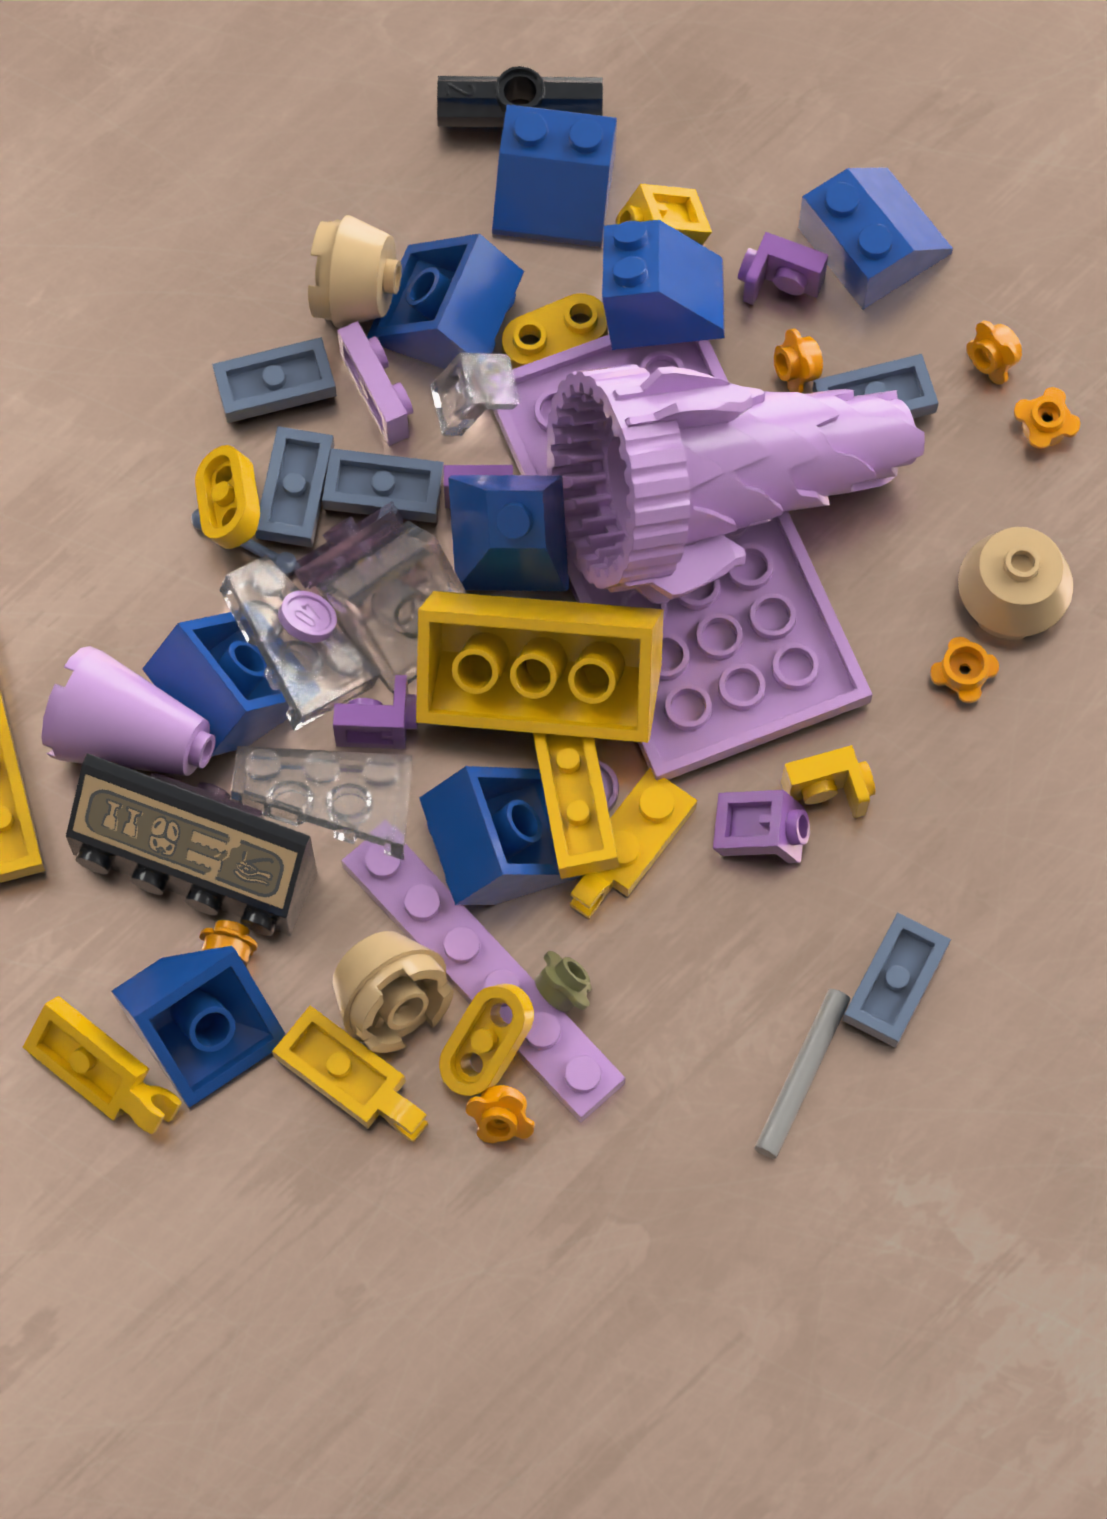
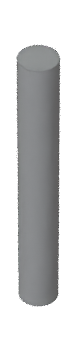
M836 989L828 990L754 1147L760 1154L773 1159L777 1158L850 1002V997Z

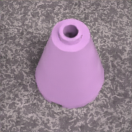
M91 646L83 647L69 658L64 668L72 670L73 673L65 687L54 684L43 717L42 744L53 749L46 753L51 758L66 762L83 763L88 753L129 769L185 776L191 775L197 767L204 768L207 765L215 746V736L210 734L208 720L99 649Z

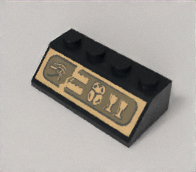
M87 753L82 763L66 832V838L73 855L77 856L75 860L80 865L100 874H108L110 869L131 876L130 881L135 886L153 894L162 895L165 889L186 897L185 902L189 906L209 915H218L219 910L241 917V924L256 933L272 936L276 930L291 936L317 875L316 862L309 835Z

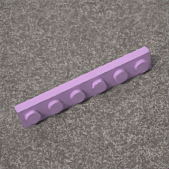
M387 823L382 825L341 860L342 867L409 939L435 951L443 958L446 965L447 980L469 1004L482 989L503 983L515 985L528 995L533 1005L534 1021L516 1054L580 1123L625 1084V1077L564 1012L557 1010L543 998L530 975L464 905H455L451 891ZM503 1003L500 1008V1015L504 1022L510 1024L512 1011L508 1005Z

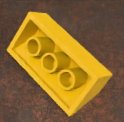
M433 591L418 609L416 723L648 743L651 736L662 666L664 609Z

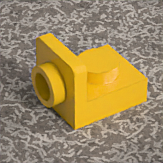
M640 184L616 217V224L626 221L661 220L701 245L705 243L712 233L695 189Z
M852 745L784 764L781 785L783 790L796 801L803 799L805 804L821 803L838 794L837 789L843 788L853 818L866 815L870 796L876 793L875 783L868 763L866 761L858 763Z

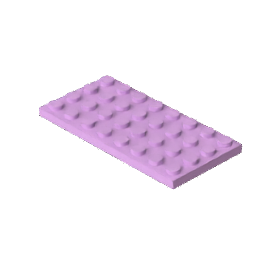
M606 335L485 379L484 391L520 474L548 475V416L551 412L553 396L558 391V385L561 380L566 379L569 373L635 364L639 368H645L650 375L658 368L676 367L691 369L728 382L710 341L702 340L612 350L610 336ZM783 512L782 516L774 517L769 522L738 528L737 531L725 535V537L744 548L746 553L745 565L733 567L724 576L666 603H651L635 589L610 593L608 589L596 588L595 584H590L585 580L583 573L577 570L573 558L567 551L569 586L576 602L664 609L662 666L651 736L648 743L638 742L646 763L651 768L656 781L662 778L672 779L871 703L873 694L789 512Z

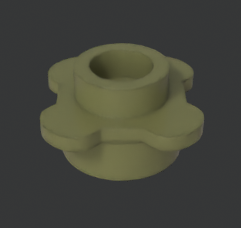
M548 951L544 955L547 966L535 977V985L538 991L550 1005L559 1011L569 1012L574 1006L585 1010L590 1005L586 996L592 990L589 975L574 959L570 957L562 959L557 953Z

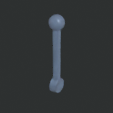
M196 509L192 513L191 523L196 529L202 530L199 509ZM252 539L240 545L274 564L277 573L281 576L289 577L297 571V560L289 552L278 554Z

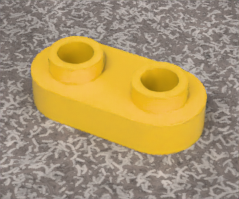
M578 293L513 319L505 327L502 334V354L506 364L511 369H515L608 335L604 305L598 298L592 295ZM576 314H585L589 316L590 320L580 324L574 322L571 318ZM525 335H534L539 338V341L533 345H527L521 342L520 339Z
M230 445L219 446L208 453L200 463L195 475V488L203 533L222 548L233 549L249 541L256 533L260 519V506L251 460Z
M498 984L482 989L471 1001L444 1046L439 1059L441 1077L445 1084L455 1093L464 1096L477 1095L491 1086H496L528 1035L534 1021L533 1005L528 995L522 989L512 984ZM503 1003L508 1005L512 1011L510 1024L504 1022L501 1018L500 1008ZM473 1052L482 1059L483 1067L480 1073L476 1072L471 1066L470 1060Z

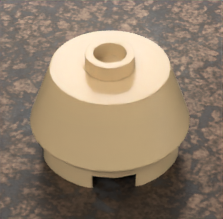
M350 215L344 216L342 220L321 221L316 230L311 249V255L318 256L315 270L316 286L308 285V302L312 317L332 321L336 328L350 325L356 321L360 323L384 317L389 310L393 294H397L399 291L402 275L401 262L396 259V245L393 236Z
M1012 527L981 539L968 551L960 566L958 588L965 608L978 622V626L982 630L998 638L1021 640L1025 636L1035 635L1051 628L1062 618L1072 599L1073 578L1063 554L1047 535L1028 527Z
M394 931L375 933L354 945L338 963L332 979L334 993L346 1032L350 1037L358 1041H364L371 1051L378 1053L393 1052L406 1047L407 1045L401 1038L413 1032L425 1021L432 1028L437 1025L448 1010L454 994L453 989L447 983L446 965L443 958L435 951Z

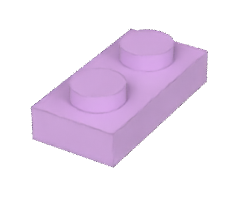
M358 321L338 329L340 355L388 446L408 438L407 416L413 413V407L403 385L400 382L392 385L384 369L389 367V363L376 336L367 339Z

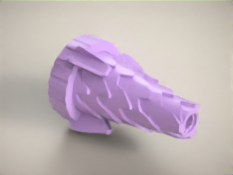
M635 364L569 373L566 379L561 380L558 385V391L553 396L552 408L547 424L548 475L563 476L566 543L568 554L573 558L574 565L579 572L583 573L585 580L590 584H595L596 588L608 589L610 593L635 589L654 604L666 603L674 598H680L724 576L733 567L745 565L746 553L744 548L725 537L728 533L737 531L738 528L769 522L774 517L782 516L783 512L830 505L828 496L883 486L897 476L898 467L911 465L917 457L922 456L925 445L924 432L915 426L909 408L903 401L898 399L897 390L854 396V390L836 389L807 394L799 392H767L757 388L735 385L685 368L662 367L650 375L645 368H639Z

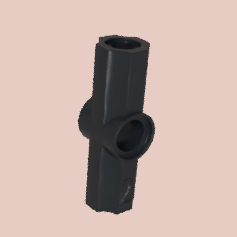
M523 66L511 67L502 72L500 76H438L437 124L438 127H500L503 131L507 104L516 105L511 103L515 99L530 101L527 104L517 106L603 116V77H541L538 72Z

